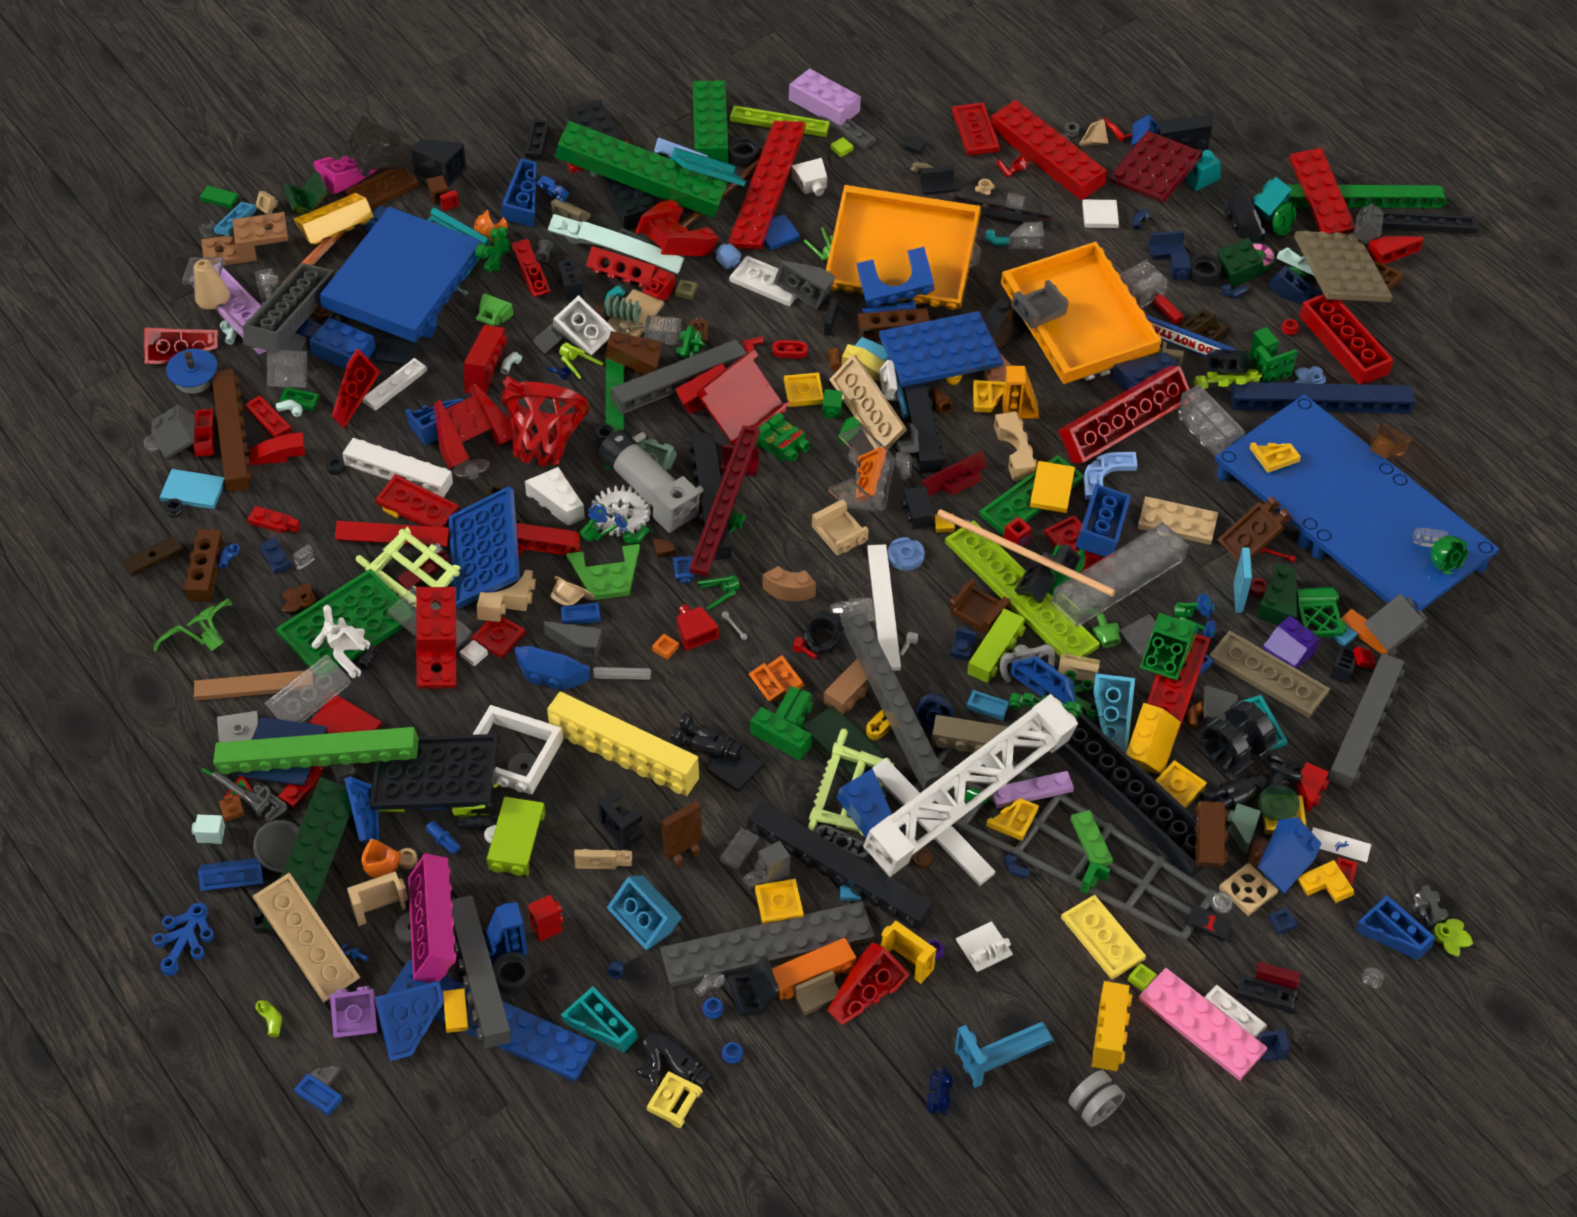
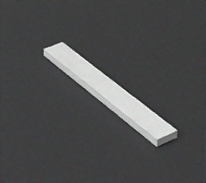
M886 544L867 545L877 639L893 671H901Z
M887 758L873 767L877 780L902 806L920 794ZM923 810V811H922V812L939 813V812L929 811V810ZM917 819V822L927 832H930L943 822L941 820ZM952 826L934 838L979 886L995 874V870Z

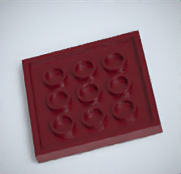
M1147 131L1109 176V180L1112 183L1164 203L1200 160L1202 152Z

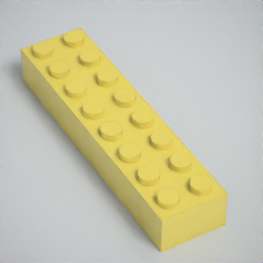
M559 692L547 708L549 724L561 727L563 737L572 744L585 747L589 752H595L608 761L612 760L625 769H631L641 777L652 779L658 785H664L677 794L688 796L699 779L698 756L563 692Z

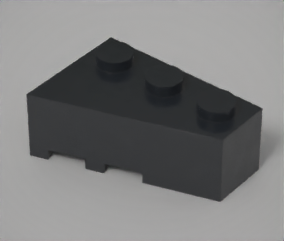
M1213 112L1199 117L1192 115V118L1186 119L1178 117L1161 120L1159 135L1194 149L1208 150L1213 127Z

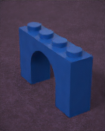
M925 247L907 251L912 273L908 281L899 286H888L880 281L873 259L856 263L867 308H875L884 303H895L904 298L911 299L920 294L928 295L935 291Z

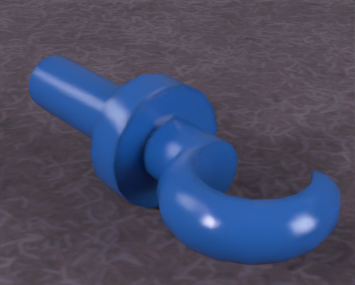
M344 944L341 947L345 956L351 954V957L354 959L357 957L364 961L369 959L368 956L360 953L358 948H350L344 952L348 944Z

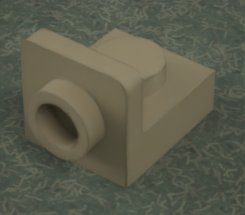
M1163 341L1162 348L1159 349L1158 354L1167 352L1178 362L1177 366L1181 367L1184 351L1166 349L1167 342Z

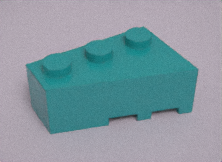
M593 986L561 1014L566 1025L623 1053L639 1039L635 1028Z

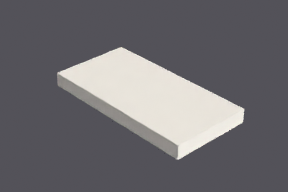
M749 256L743 259L729 277L730 282L787 306H790L796 299L795 296L774 284L778 268Z

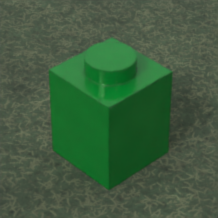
M825 389L822 417L840 419L843 391Z

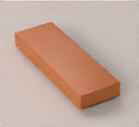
M1353 609L1341 618V621H1345L1347 626L1358 633V638L1381 654L1389 653L1364 624L1367 621L1366 618Z

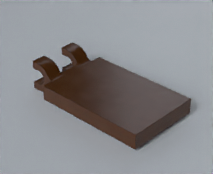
M1271 496L1263 505L1259 501L1217 540L1238 562L1242 547L1250 549L1252 559L1285 529L1282 524L1287 523L1293 517L1285 508L1276 515L1273 511L1281 506V504Z
M697 800L662 820L663 854L667 859L673 858L676 867L684 864L680 853L690 848L693 857L701 854L697 844L702 839L701 805Z

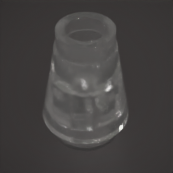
M898 452L894 461L900 478L903 480L911 478L912 456L910 453Z

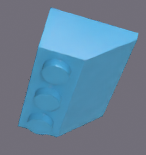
M643 875L628 876L607 906V909L645 950L650 949L669 935L682 918Z

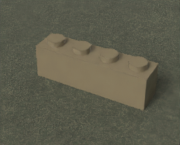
M936 715L931 745L939 748L956 749L958 751L976 752L1008 728V726ZM1002 751L996 754V756L1002 758Z

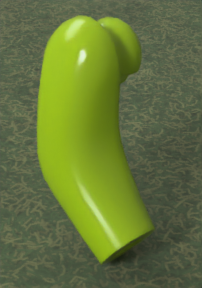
M259 1000L255 1008L267 1020L268 1036L279 1037L282 1023L281 1014L270 1002Z

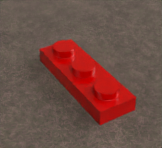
M261 396L245 404L246 409L274 438L292 432L291 426Z

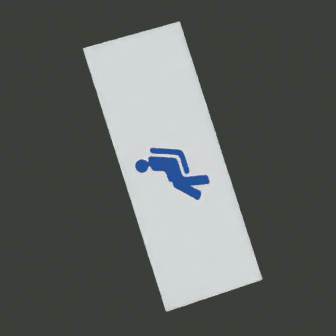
M1313 827L1312 833L1322 843L1320 849L1367 862L1371 844Z

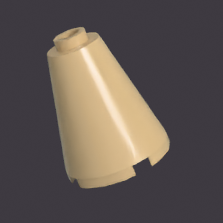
M197 261L194 265L196 303L200 308L207 310L218 308L217 305L221 303L223 305L226 304L230 299V291L210 261Z

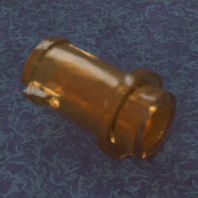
M831 348L827 353L832 371H838L841 367V352L837 348Z

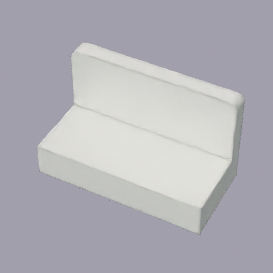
M887 360L879 369L881 392L887 400L899 403L896 392L895 366L892 360Z

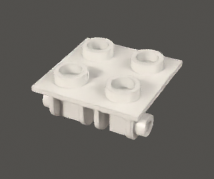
M992 921L955 939L976 972L1013 955L1008 947L1011 945L1009 939L1002 938Z

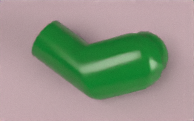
M643 525L637 533L632 534L631 531L624 532L622 537L627 544L640 543L650 530L647 526Z

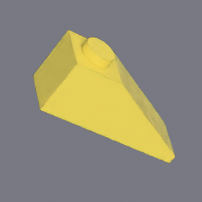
M848 344L842 356V365L852 355H855L859 358L872 379L880 381L879 369L884 365L885 361L864 348Z

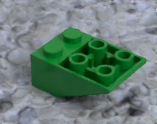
M1159 613L1139 668L1177 680L1193 646L1199 629L1197 625Z

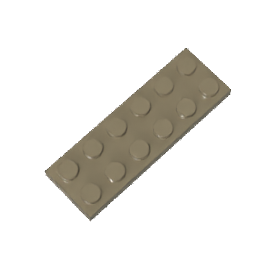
M1230 630L1209 655L1214 660L1213 663L1307 718L1311 717L1330 691L1329 687Z

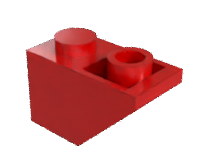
M659 269L644 287L642 293L656 299L667 300L675 290V274Z
M1306 762L1301 771L1303 778L1297 781L1295 788L1299 796H1303V804L1306 811L1310 812L1313 806H1318L1322 797L1319 794L1321 791H1326L1330 781L1326 780L1328 771Z

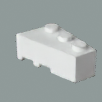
M558 467L525 481L526 495L537 500L540 506H545L549 509L551 514L567 526L585 519L583 503Z

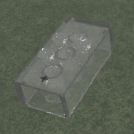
M1200 385L1182 393L1177 417L1190 430L1191 434L1195 435L1201 441V444L1214 456L1244 436L1245 431Z

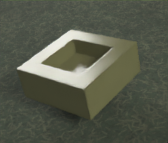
M680 279L675 296L692 300L697 289V283Z

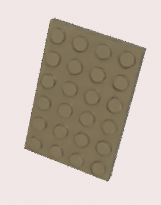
M1296 231L1294 238L1326 299L1391 302L1392 294L1363 242L1354 233L1341 234L1336 232L1327 234L1325 232Z

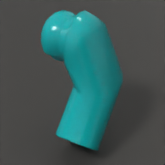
M992 229L986 231V240L994 246L1009 245L1008 237H997Z

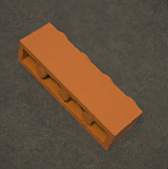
M844 937L772 968L775 980L779 985V993L777 995L779 1000L794 997L795 986L827 972L833 971L835 977L842 973H850L856 963V956L846 938Z

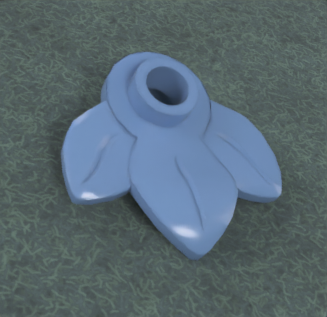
M1312 366L1310 369L1301 367L1295 370V375L1299 379L1294 383H1326V377L1323 375V370L1320 367Z

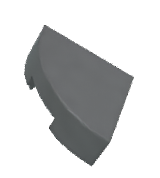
M330 1066L321 1069L317 1068L310 1075L330 1087L342 1071L338 1067Z

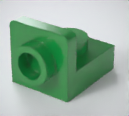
M1091 861L1082 881L1080 891L1088 894L1091 887L1095 888L1098 879L1107 882L1110 868L1101 863Z

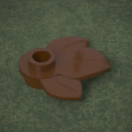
M302 583L298 588H289L282 593L283 598L287 601L281 609L283 612L292 613L300 608L307 609L315 604V595L312 593V587L309 584Z

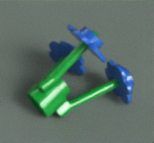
M599 502L598 504L591 503L593 508L590 507L588 509L590 512L588 515L591 520L580 531V534L589 542L593 539L598 541L603 535L617 527L625 533L628 532L626 527L628 522L624 516L614 514L616 524L599 533L600 528L595 521L597 523H606L608 520L606 516L609 517L610 514L607 513V508L604 504Z
M1206 593L1198 596V602L1176 603L1174 609L1175 617L1197 625L1199 629L1203 630L1202 635L1212 638L1216 632L1214 620L1203 626L1188 619L1193 616L1194 610H1200L1203 616L1207 614V619H1209L1210 614L1214 613V602H1211L1210 597H1207Z

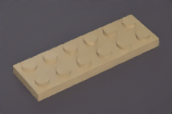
M852 355L829 380L836 390L843 391V401L853 416L860 421L862 429L876 449L883 447L888 450L907 431V428L859 358Z
M290 873L253 895V899L323 1003L330 999V994H335V990L345 989L360 979V976Z

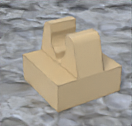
M259 191L256 208L266 214H272L273 209L277 207L278 200H275V197L265 191Z

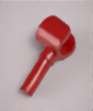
M797 637L793 650L797 653H806L813 659H816L817 655L804 647L805 640Z

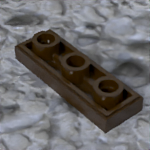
M173 535L122 560V562L133 577L182 553L183 548Z

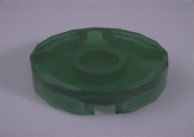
M1283 785L1266 787L1261 792L1258 800V807L1262 815L1271 821L1294 818L1300 806L1296 793Z

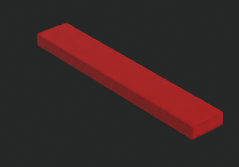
M337 521L335 540L389 544L399 535L400 529L405 530L408 527L411 535L424 545L430 546L431 544L440 543L441 547H448L450 529L446 527ZM408 541L404 543V545H412Z

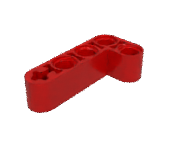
M516 523L518 558L523 550L559 555L580 552V535L576 531Z

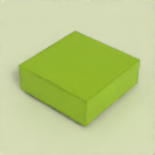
M842 137L830 144V149L838 156L843 157L853 151L854 146Z
M1140 963L1129 975L1127 981L1141 991H1144L1158 975Z

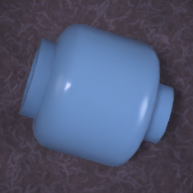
M722 244L717 249L716 260L725 269H735L741 263V253L732 244Z

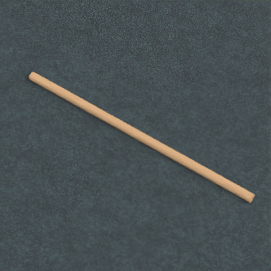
M940 509L937 513V516L1111 597L1115 594L1116 590L944 510Z

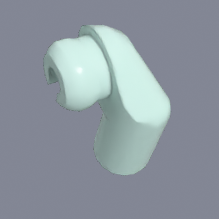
M226 320L222 321L220 328L227 335L225 342L232 345L237 332Z
M512 352L503 360L500 372L505 375L509 374L511 364L513 362L519 364L522 356L518 352Z

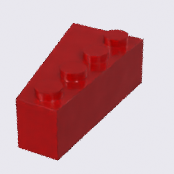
M490 325L483 326L464 362L465 393L471 394L468 388L473 384H476L485 394L487 393L502 349L507 343L505 328Z

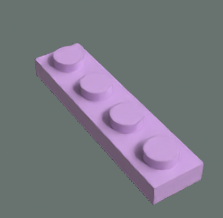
M1068 771L1006 784L991 796L996 809L1011 806L1019 798L1033 801L1073 792L1074 786Z

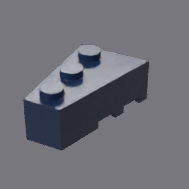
M1167 352L1114 364L1112 380L1124 391H1127L1166 367L1177 366L1178 362Z

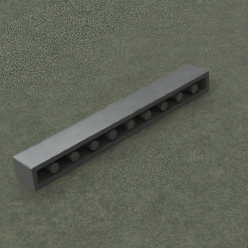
M861 613L847 617L843 631L924 791L944 776L945 773L865 614Z

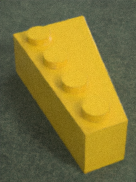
M1107 981L1103 983L1091 1067L1117 1071L1119 1064L1124 1063L1125 1051L1122 1050L1123 1045H1126L1128 1033L1125 1032V1025L1128 1026L1130 1013H1127V1007L1131 1006L1132 994H1129V985Z

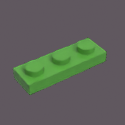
M1088 810L1071 815L1070 820L1089 862L1101 863L1105 866L1112 865L1113 859L1091 811Z

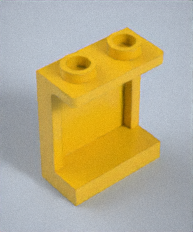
M895 921L891 926L888 925L883 930L881 946L888 952L894 950L915 965L914 979L922 984L934 970L936 948Z

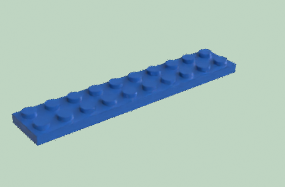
M408 960L387 994L429 983L413 980V962ZM447 976L442 977L439 982L442 996L443 991L464 988L463 983ZM466 988L468 1030L463 1032L478 1038L476 1028H479L478 1023L473 1022L472 1010H474L473 1005L469 1006L467 998L469 989ZM502 1001L510 1028V1043L496 1047L577 1082L597 1047L596 1043ZM444 1003L434 1019L445 1023Z

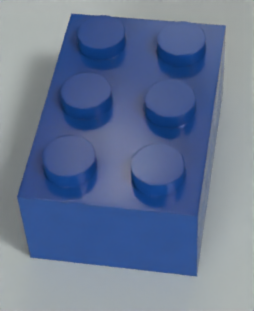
M330 317L309 340L312 355L346 369L356 349H360L368 359L376 351L374 336Z

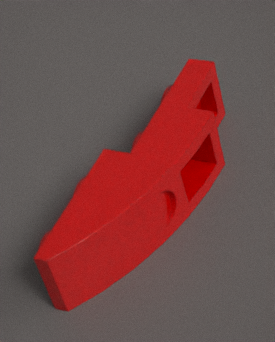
M529 240L513 242L512 249L517 259L518 268L532 296L538 297L550 293L549 286L540 264L537 263Z

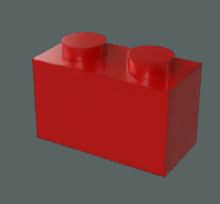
M551 895L528 905L530 926L539 942L562 932L561 923L564 922L560 914L562 908L557 900H553Z

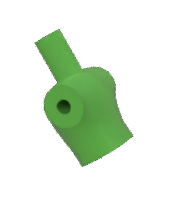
M1098 614L1096 617L1100 626L1093 628L1094 637L1101 642L1103 648L1119 645L1121 638L1118 623L1107 624L1104 614Z

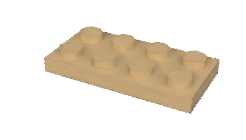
M1145 496L1137 529L1211 545L1218 512Z

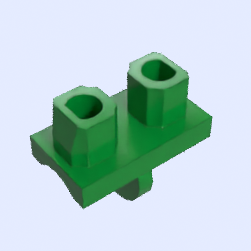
M688 326L686 331H681L680 340L683 342V346L676 349V355L687 359L696 355L699 349H704L705 343L701 341L702 333L696 331L693 326Z

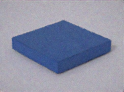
M783 214L772 218L764 243L771 251L799 241L800 235L787 216Z

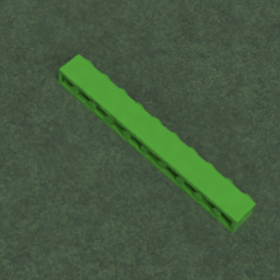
M414 727L217 742L213 763L219 773L230 774L236 772L248 773L255 770L269 771L279 768L287 770L291 767L309 768L310 766L409 760L417 758L419 738Z

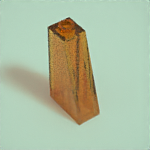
M1379 422L1371 436L1370 451L1385 459L1404 455L1412 438Z

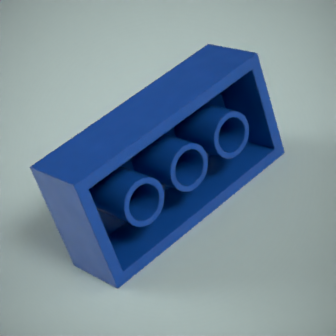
M1095 484L1075 547L1111 559L1119 540L1131 495Z

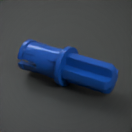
M435 821L430 822L426 826V832L436 839L438 845H442L451 854H456L460 850V845L450 836V833L444 831Z

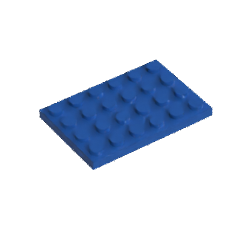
M979 311L879 331L880 340L889 360L893 361L895 373L901 387L1003 366L1004 361Z
M508 486L449 516L451 565L461 567L459 569V576L454 577L452 580V587H455L457 609L478 600L480 592H495L520 579L514 489Z

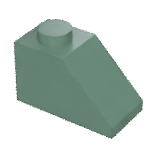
M1237 803L1235 811L1230 810L1228 822H1231L1229 832L1241 851L1247 854L1261 811Z

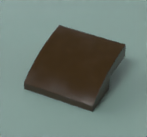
M1203 309L1179 326L1214 341L1220 340L1230 332V326L1216 321L1215 314Z

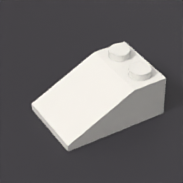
M579 295L553 319V326L566 339L591 356L609 340L611 331L616 332Z

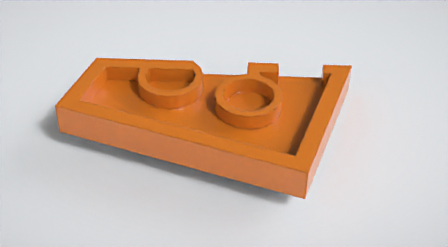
M883 447L858 456L861 466L857 470L860 478L857 481L856 498L861 501L873 497L876 493V486L881 476L880 472L887 452Z

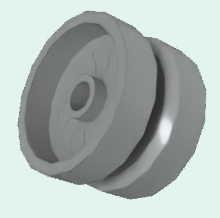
M1103 1070L1097 1071L1086 1078L1074 1090L1068 1102L1075 1111L1082 1112L1083 1120L1091 1127L1098 1125L1108 1118L1125 1098V1093L1116 1084L1111 1085L1112 1079Z

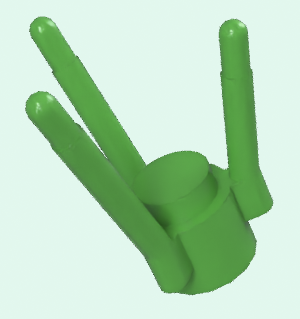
M822 227L821 230L827 246L823 248V254L808 240L805 239L804 242L823 262L827 261L828 263L833 235L830 236V243L824 227Z

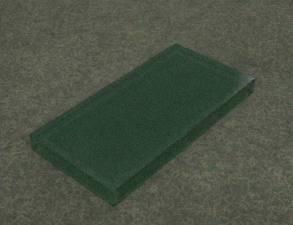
M833 705L803 725L802 729L811 733V739L831 758L834 743H837L841 729H847L848 731L843 746L858 752L862 750L882 759L885 758V755ZM840 758L838 765L853 779L857 763ZM865 765L863 774L871 770L873 767Z

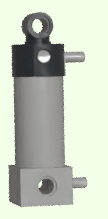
M608 424L599 425L595 432V445L599 448V457L653 506V518L666 531L671 533L698 516L700 494L704 491L703 487L698 486L695 488L684 476L675 480L638 444V442L646 438L644 432L631 437L624 430L614 432L613 427Z

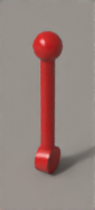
M1266 547L1260 551V553L1267 552L1289 559L1290 562L1296 561V556L1294 555L1289 556Z

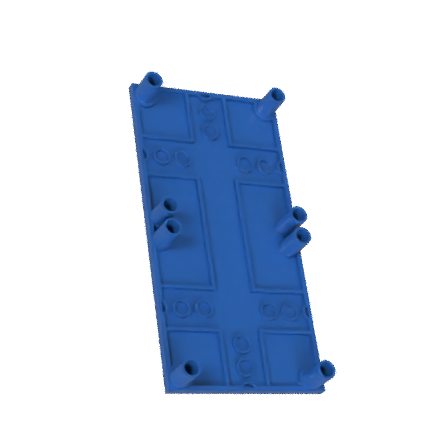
M1305 394L1215 456V461L1219 464L1218 479L1229 481L1233 475L1264 502L1273 496L1281 504L1275 511L1279 513L1285 508L1293 517L1288 522L1300 531L1297 540L1300 547L1309 548L1313 543L1311 555L1315 559L1321 560L1326 557V554L1330 555L1386 603H1389L1401 593L1404 598L1409 597L1415 603L1413 608L1416 612L1422 611L1473 571H1485L1490 558L1498 553L1499 548ZM1250 443H1256L1257 446H1267L1268 443L1292 444L1301 456L1300 462L1267 473L1250 450ZM1444 536H1456L1468 543L1466 549L1469 551L1465 562L1459 569L1455 567L1450 570L1453 572L1450 575L1439 571L1433 566L1430 559L1433 543Z

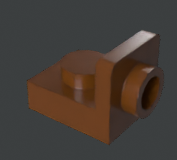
M703 318L690 320V326H693L696 331L702 333L701 341L708 343V320Z

